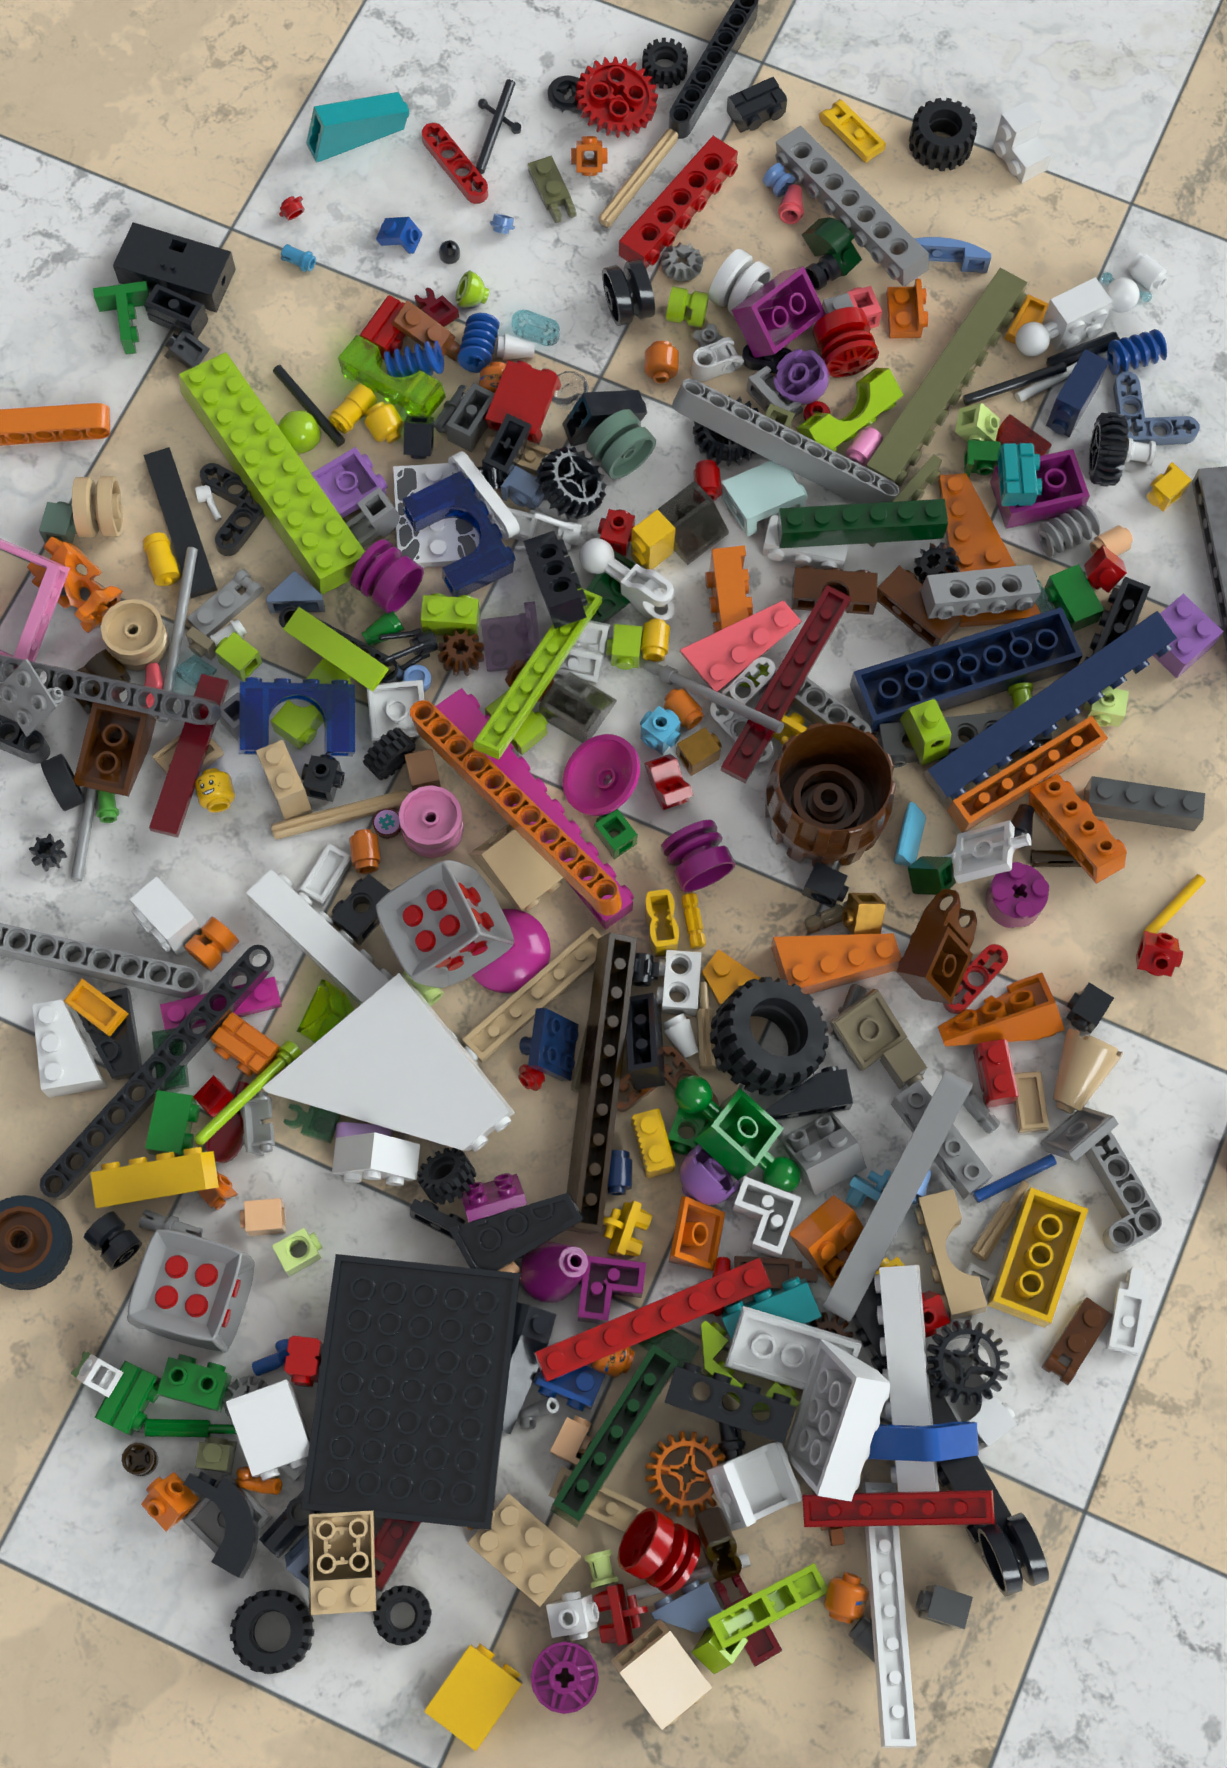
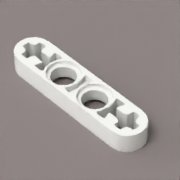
M460 451L449 457L448 463L451 471L502 538L508 540L519 534L520 527L516 518L468 455Z

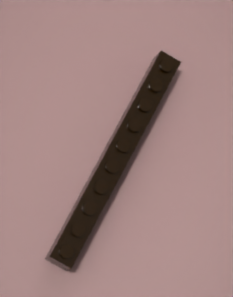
M611 932L600 937L597 943L566 1192L570 1193L585 1219L566 1231L584 1234L600 1233L603 1228L637 938Z

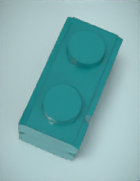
M1016 443L1002 444L997 455L1001 505L1032 506L1037 496L1042 493V480L1037 478L1036 471L1040 467V456L1034 453V445L1032 443H1020L1018 445Z

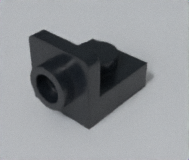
M183 329L179 336L174 333L165 344V347L169 350L164 357L169 359L170 356H173L188 369H191L201 363L210 348Z

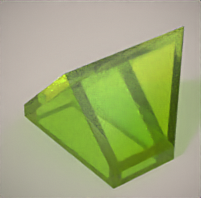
M321 979L297 1032L316 1043L355 1009L343 991L328 981Z

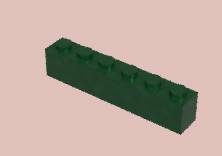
M945 499L780 508L777 520L779 549L943 539L948 526Z
M652 1345L552 1503L550 1511L574 1527H578L672 1377L675 1367L678 1366V1360Z

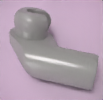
M548 1398L522 1409L518 1416L520 1427L522 1429H534L537 1425L536 1418L556 1413L559 1410V1402L555 1398Z

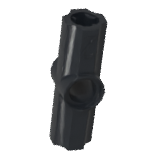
M303 1491L289 1502L286 1510L259 1538L262 1544L277 1558H280L309 1526V1516L304 1521H298L294 1516L296 1506L302 1504ZM310 1510L309 1514H319L321 1511Z

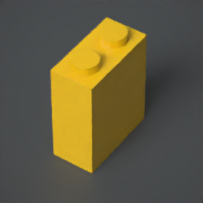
M479 1643L477 1648L472 1644L469 1645L424 1710L426 1714L474 1751L478 1750L523 1684L518 1680L521 1675L518 1671L507 1663L503 1667L492 1660L495 1654L481 1643Z

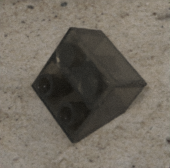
M695 481L658 508L663 516L676 528L674 551L687 565L729 534V530L713 499Z
M569 672L553 683L539 704V712L548 723L584 743L593 737L617 700Z

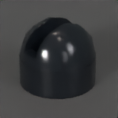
M448 240L442 242L439 248L441 261L446 264H453L459 260L460 248L455 241ZM448 248H451L454 254L450 255Z

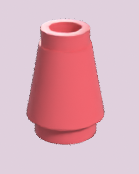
M792 184L788 186L778 208L780 219L784 223L795 224L804 215L802 188L799 185Z

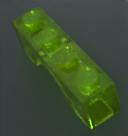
M359 335L353 338L338 357L342 369L341 372L347 379L362 383L367 388H370L373 393L377 392L384 396L389 403L404 407L412 416L431 417L446 398L442 382L421 370L407 377H392L385 374L381 370L383 361L378 346Z

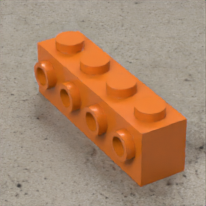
M1057 773L1029 789V805L1035 809V813L1096 884L1125 868L1127 854L1125 845L1110 834L1106 823L1096 818L1092 813L1090 805L1076 795L1069 781H1064Z

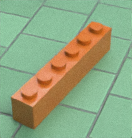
M1090 716L954 799L947 812L962 833L966 832L1027 795L1032 787L1057 773L1061 774L1100 750L1108 737L1093 716Z

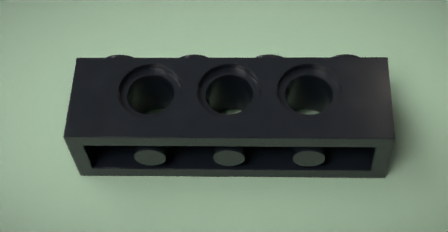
M551 531L523 541L554 628L587 618L584 606H587L588 602L584 590H577L581 588L577 573L571 574L575 570L570 556H567L568 552L564 540L558 541L555 532Z
M685 1362L683 1367H675L664 1403L783 1444L785 1443L796 1408L795 1405L790 1404L792 1398L775 1392L773 1397L760 1394L761 1387L744 1382L743 1387L731 1384V1377L714 1372L713 1377L701 1374L702 1367ZM704 1382L709 1386L710 1396L706 1400H699L694 1396L693 1388L696 1383ZM734 1392L739 1396L740 1406L738 1409L728 1410L725 1408L723 1397L726 1393ZM759 1402L767 1404L770 1408L769 1418L763 1421L756 1419L752 1413L753 1406Z

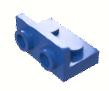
M583 1366L545 1382L540 1370L538 1377L534 1381V1386L539 1388L537 1393L547 1398H555L556 1395L567 1399V1406L583 1412L584 1408L591 1410L605 1374L588 1366Z

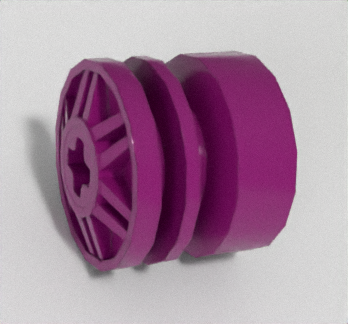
M382 539L371 545L361 556L352 571L350 583L355 589L361 591L364 596H372L373 603L386 613L397 612L411 599L418 589L424 575V569L410 557H402L401 550L393 547V544L388 540Z
M702 820L683 827L665 839L661 844V851L663 855L667 856L668 865L678 866L674 870V877L683 892H693L712 885L724 878L735 868L736 863L728 847L718 846L722 842L723 837L717 832L718 827L713 820Z
M567 1641L554 1643L543 1650L535 1660L531 1673L532 1689L538 1701L550 1711L561 1714L577 1712L588 1705L596 1693L599 1681L597 1664L590 1652L579 1644ZM562 1668H568L569 1674L574 1675V1681H569L568 1687H561V1681L555 1678L556 1674L562 1672Z

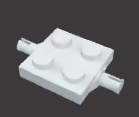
M1009 820L957 834V842L953 852L940 857H951L952 864L954 865L953 877L959 884L1011 871L1014 851L1017 848L1030 846L1032 841L1028 833L1014 837L1015 827Z

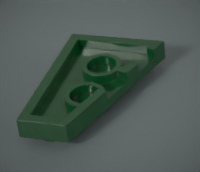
M613 550L614 559L631 570L636 565ZM606 572L596 574L586 589L602 597V603L591 621L605 623L631 603L621 594L620 582Z

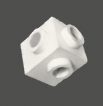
M580 1591L561 1594L562 1600H556L546 1605L552 1638L569 1635L570 1641L587 1638L588 1632L598 1627L599 1609L597 1604L593 1602L592 1594L581 1596Z

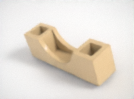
M954 1189L919 1197L918 1207L914 1208V1213L918 1226L924 1225L926 1236L922 1237L926 1254H932L935 1265L930 1266L934 1283H940L943 1294L940 1296L946 1312L949 1313L950 1321L986 1312L988 1306L979 1276L968 1275L958 1270L952 1264L946 1252V1240L950 1233L961 1225L962 1220Z

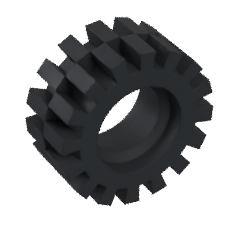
M662 38L661 42L658 39L653 40V45L648 43L647 49L644 48L642 56V69H645L643 76H652L651 84L656 85L658 83L661 89H664V85H668V89L672 88L673 83L678 86L680 80L684 81L685 74L687 75L688 54H686V48H682V43L679 41L675 45V39L670 38V42H666V38ZM667 59L674 62V65L661 67L655 62Z
M396 727L393 730L387 731L386 735L383 734L378 742L375 741L373 743L374 746L368 749L363 763L379 780L387 779L389 775H394L397 769L400 770L403 763H406L405 754L413 753L416 749V744L400 728Z
M444 1148L443 1153L440 1151L435 1152L436 1156L434 1158L429 1156L426 1159L428 1163H422L420 1166L422 1171L417 1173L419 1177L417 1178L418 1183L428 1198L435 1204L439 1202L440 1205H445L446 1200L450 1204L454 1202V1197L462 1198V1192L468 1193L471 1189L469 1185H474L475 1183L474 1177H476L474 1167L464 1152L456 1148H452V1150Z
M395 1586L386 1590L376 1602V1611H373V1623L377 1628V1633L385 1641L402 1646L417 1642L426 1634L431 1624L432 1610L430 1609L428 1599L421 1591L411 1586ZM400 1602L410 1604L415 1612L413 1623L404 1629L394 1626L390 1619L392 1608Z

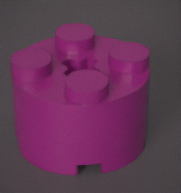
M1020 862L1012 863L1011 871L996 874L986 892L988 913L996 923L1006 928L1029 926L1038 918L1047 903L1049 884L1035 868ZM1017 894L1020 897L1017 899L1013 895Z

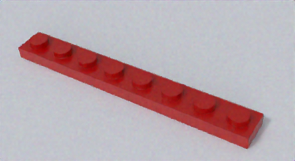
M757 1258L536 1351L534 1355L545 1382H548L771 1287V1283L761 1259Z

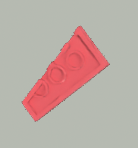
M783 600L684 647L679 652L710 689L719 692L754 660L760 658L802 621Z

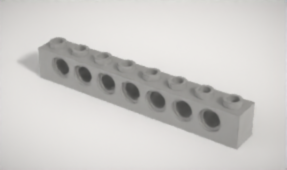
M801 125L776 141L777 154L775 157L777 162L786 167L795 177V181L801 183L807 189L811 198L817 199L822 204L828 215L832 214L852 232L856 243L860 247L866 248L872 259L886 269L891 279L897 280L904 287L929 270V253Z

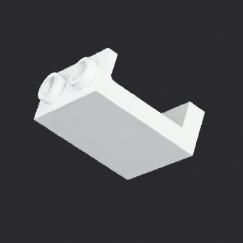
M775 1441L762 1445L706 1470L731 1531L748 1527L766 1515L802 1501L800 1484L794 1476L788 1461V1454L783 1448L782 1443Z

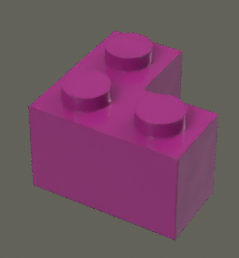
M587 1256L588 1268L582 1278L578 1321L603 1324L609 1320L611 1295L642 1298L646 1263Z

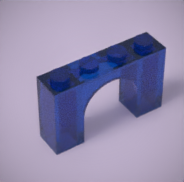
M461 471L403 498V511L415 532L446 518H458L470 523L479 535L480 542L471 554L442 568V579L452 597L468 595L513 573L514 561H516L512 549L509 546L505 547L501 540L502 533L496 523L492 524L489 520V511L482 500L478 501L475 496L476 490L473 482L469 478L465 479Z
M248 677L245 678V682L240 681L238 754L257 755L256 750L268 746L269 716L280 703L294 699L306 701L320 712L324 722L325 755L353 757L355 754L354 684H348L347 680H332L331 684H320L318 679H304L303 683H291V679L276 678L274 682H262V678Z

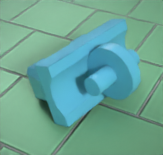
M886 1169L881 1176L871 1170L867 1178L877 1183L876 1186L855 1174L849 1184L851 1188L846 1201L859 1209L867 1196L878 1202L883 1192L882 1188H885L891 1171Z

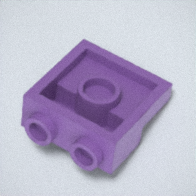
M356 447L311 473L342 518L359 509L360 507L357 503L378 487L381 488L385 495V489L388 488L383 477L380 474L375 475L372 471L373 464L365 453L361 455Z

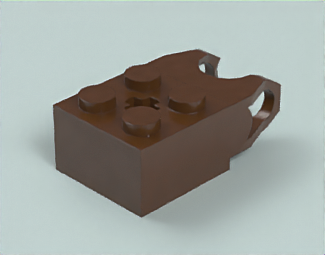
M944 888L927 905L915 931L910 937L908 947L904 956L900 959L899 967L896 971L922 999L949 1005L952 1004L973 956L970 948L974 941L977 926L976 913L973 910L961 908L959 893L956 890ZM946 897H953L949 907L946 910H941V901ZM964 916H970L969 923L961 927L959 919Z

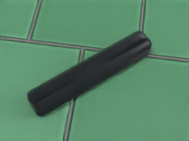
M1110 332L1048 357L1046 365L1049 367L1064 361L1066 367L1078 362L1085 349L1098 355L1107 351L1110 341L1120 340L1117 332Z

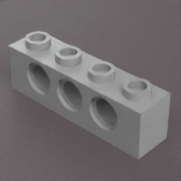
M1032 565L927 575L920 589L928 619H948L959 615L974 616L978 613L986 612L997 614L1005 610L1014 609L1024 611L1034 606L1041 593Z
M918 1080L898 1094L892 1101L891 1106L911 1132L914 1133L932 1096ZM952 1125L934 1162L960 1196L965 1199L986 1184L993 1175L956 1127Z

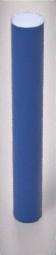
M1049 1154L974 1191L973 1196L976 1202L980 1203L1056 1165V1159L1052 1154Z

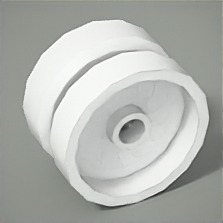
M736 249L718 270L712 281L708 298L720 307L728 305V311L733 315L731 311L733 308L771 280L772 269L761 261L753 263V258L750 254L742 249Z

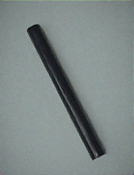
M507 79L475 167L480 174L485 173L516 84L511 79Z
M1063 361L963 395L964 404L967 406L1067 372L1066 364Z
M277 365L273 369V373L304 409L315 418L317 424L338 447L343 445L345 438L281 365Z

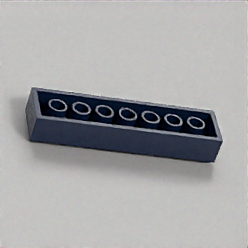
M1060 607L854 671L850 687L863 720L870 726L871 733L878 731L880 724L901 722V716L908 708L935 699L940 710L944 711L1008 691V688L1014 684L1033 683L1071 671L1079 665L1083 654L1064 610Z

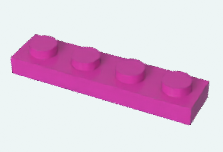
M275 976L264 979L234 1013L239 1017L282 1007ZM245 984L233 986V988L240 989L243 988ZM207 993L160 1004L167 1035H170ZM217 998L213 1003V1010H223L226 1007L227 1000L225 998ZM198 1020L194 1023L192 1029L206 1026L207 1023L205 1020Z

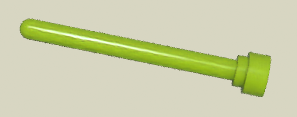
M286 1041L282 1044L276 1054V1059L196 1134L194 1138L196 1144L203 1145L263 1086L273 1079L284 1067H287L303 1053L300 1048L291 1041Z

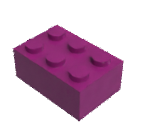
M804 266L782 271L731 310L754 358L774 355L826 315Z
M1073 449L1040 456V467L1036 471L1037 478L1042 480V493L1037 496L1032 506L1001 505L998 466H995L990 484L1006 529L1059 517L1064 513L1068 514L1069 511L1077 510L1078 507L1087 504L1090 495Z

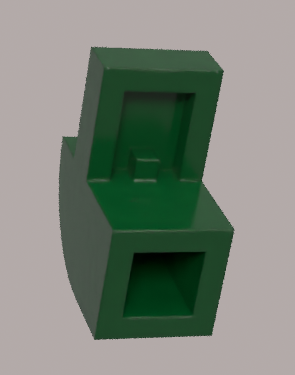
M830 217L818 219L802 234L814 256L830 254L836 259L841 269V276H846L862 261L861 256L851 242L855 236L837 219Z

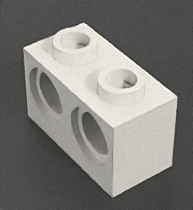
M666 950V959H660L659 976H664V985L657 989V1003L662 1004L661 1014L680 1015L684 1013L685 1016H696L701 952ZM675 964H683L687 971L683 974H677L672 970V967ZM681 992L684 994L685 999L682 1002H674L671 1000L670 994Z

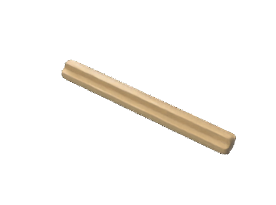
M669 128L664 132L599 215V223L606 228L610 227L678 141V133Z
M406 789L276 822L271 825L272 834L278 840L374 815L382 809H397L401 807V803L409 793Z

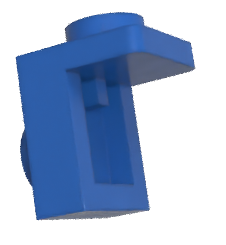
M410 217L385 218L376 240L381 246L402 245L409 254H414L422 237V232Z

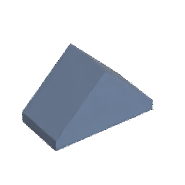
M296 571L291 573L266 598L270 613H280L287 606L300 607L306 612H325L322 594Z

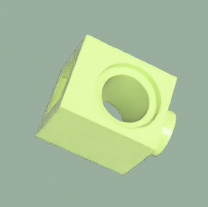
M305 1228L272 1245L289 1277L322 1259L318 1250L323 1248L314 1232L309 1235ZM297 1244H306L307 1252L303 1257L295 1258L292 1256V1250Z

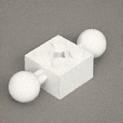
M1095 277L1050 299L1042 324L1029 322L1018 330L1015 339L1018 350L1026 356L1035 357L1045 352L1049 343H1051L1056 352H1059L1065 348L1075 347L1081 340L1087 337H1096L1103 330L1109 310L1112 309L1115 312L1123 313L1135 307L1139 300L1138 286L1131 279L1118 278L1112 281L1105 291Z

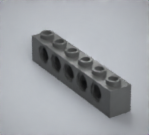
M1013 710L944 717L951 731L948 755L965 744L958 736L964 735L971 740ZM901 722L879 725L876 734L878 744L885 753L890 754L894 768L902 767L906 763L917 762L921 765L914 748H907L902 743L910 740ZM1042 733L1033 738L1036 744L1027 749L1028 752L1031 753L1051 741L1052 734L1050 733L1046 737ZM1017 749L1016 751H1014V752H1013L1012 754H1010V755H1013V754L1017 753V751H1020V750Z

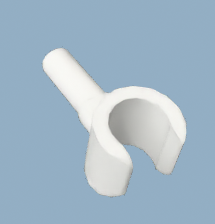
M207 485L196 487L198 503L207 501L215 520L220 521L222 517L215 505L210 487Z

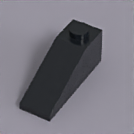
M838 1066L821 1069V1073L815 1074L765 1111L775 1121L824 1114L831 1111L850 1110L853 1105L847 1069L839 1070Z

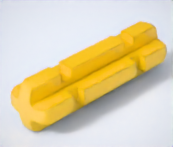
M687 893L682 895L681 900L683 909H685L684 916L687 931L690 935V947L692 949H700L705 947L706 939L705 934L702 933L704 929L700 908L697 907L699 904L696 893Z

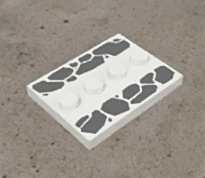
M449 463L393 466L395 509L400 515L396 526L397 548L401 550L402 557H410L423 568L481 564L477 504L455 477Z

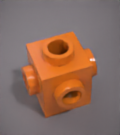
M596 136L581 137V141H576V148H571V164H576L577 173H582L583 176H596L597 172H603V164L608 163L607 148H602V140H597ZM585 151H593L594 156L586 158L584 153Z
M175 1472L165 1479L161 1477L155 1479L147 1487L146 1491L149 1494L141 1503L148 1514L166 1532L184 1519L199 1500L189 1487L183 1485L184 1482Z

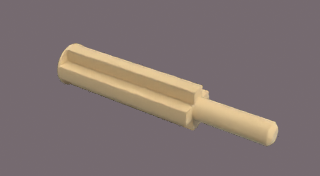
M700 982V1009H697L699 1069L712 1070L716 1068V1061L712 1052L715 1044L710 1042V1033L714 1030L711 1028L713 1009L709 1008L708 983Z
M1021 1181L1008 1203L1002 1202L971 1249V1253L982 1261L987 1260L1018 1212L1015 1208L1029 1187L1027 1181Z

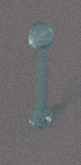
M1108 272L1103 273L1101 278L1104 284H1109L1115 280L1112 278V274ZM1139 291V297H1142L1144 302H1149L1152 299L1150 292Z

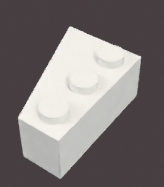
M61 999L32 1004L41 1090L51 1098L108 1088L69 1007Z

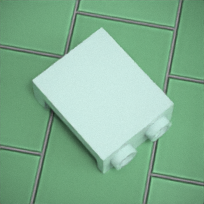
M768 461L722 481V499L747 537L757 533L758 521L779 513L780 508H790L792 506L805 507L807 492L804 486L797 483L793 471L773 461Z

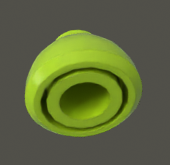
M471 270L465 272L459 281L456 291L457 305L463 308H470L479 303L485 304L489 296V289L484 286L483 280Z

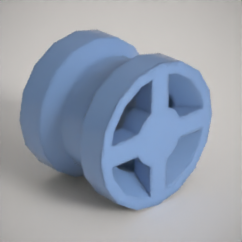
M777 163L765 173L762 182L766 187H771L777 197L785 195L788 186L794 184L795 177L791 173H786L785 167L781 163Z

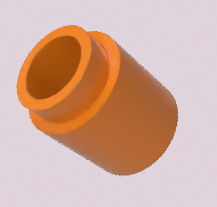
M675 688L665 696L664 700L666 702L663 707L665 710L673 711L679 717L681 727L685 726L687 730H691L704 718V714L701 712L702 707L684 688L680 690Z
M368 829L355 831L354 835L349 838L352 866L360 874L376 872L379 869L378 864L381 862L378 835L371 833V830Z

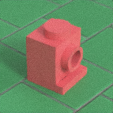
M857 287L846 292L849 294L853 306L863 309L870 328L878 327L882 310L872 287Z

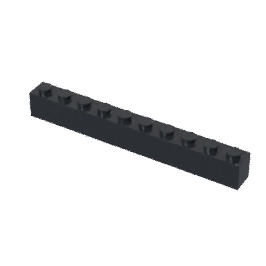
M874 1277L852 1320L858 1329L855 1331L857 1339L861 1341L863 1348L868 1346L873 1355V1358L870 1360L874 1369L883 1374V1369L888 1368L887 1357L881 1356L880 1337H885L884 1324L879 1325L877 1306H882L881 1293H876ZM932 1375L929 1376L933 1425L958 1422L946 1399L939 1395V1387H932L931 1383L934 1381ZM978 1455L936 1461L938 1482L942 1487L947 1486L949 1491L993 1490L995 1523L1003 1529L1004 1519L1012 1515ZM971 1524L965 1527L967 1534L974 1544H980L978 1528L989 1524ZM982 1555V1560L987 1569L989 1570L984 1555Z

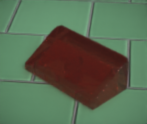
M1011 414L1005 418L998 428L996 441L1001 442V445L1032 443L1035 454H1039V456L1049 454L1052 444Z

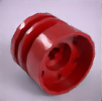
M845 307L834 310L820 318L813 326L812 333L816 345L821 352V358L827 366L829 376L848 377L869 368L878 359L879 350L873 335L870 333L871 328L863 309Z
M647 1508L634 1518L624 1533L618 1550V1565L636 1578L645 1579L650 1586L656 1587L661 1592L673 1594L682 1588L694 1571L700 1555L701 1541L699 1535L679 1523L674 1524L673 1520L659 1511Z

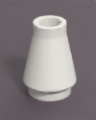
M508 334L497 336L495 354L496 357L502 358V361L534 357L535 342H529Z
M684 1013L663 1023L666 1029L663 1032L684 1059L699 1052L690 1019H686Z

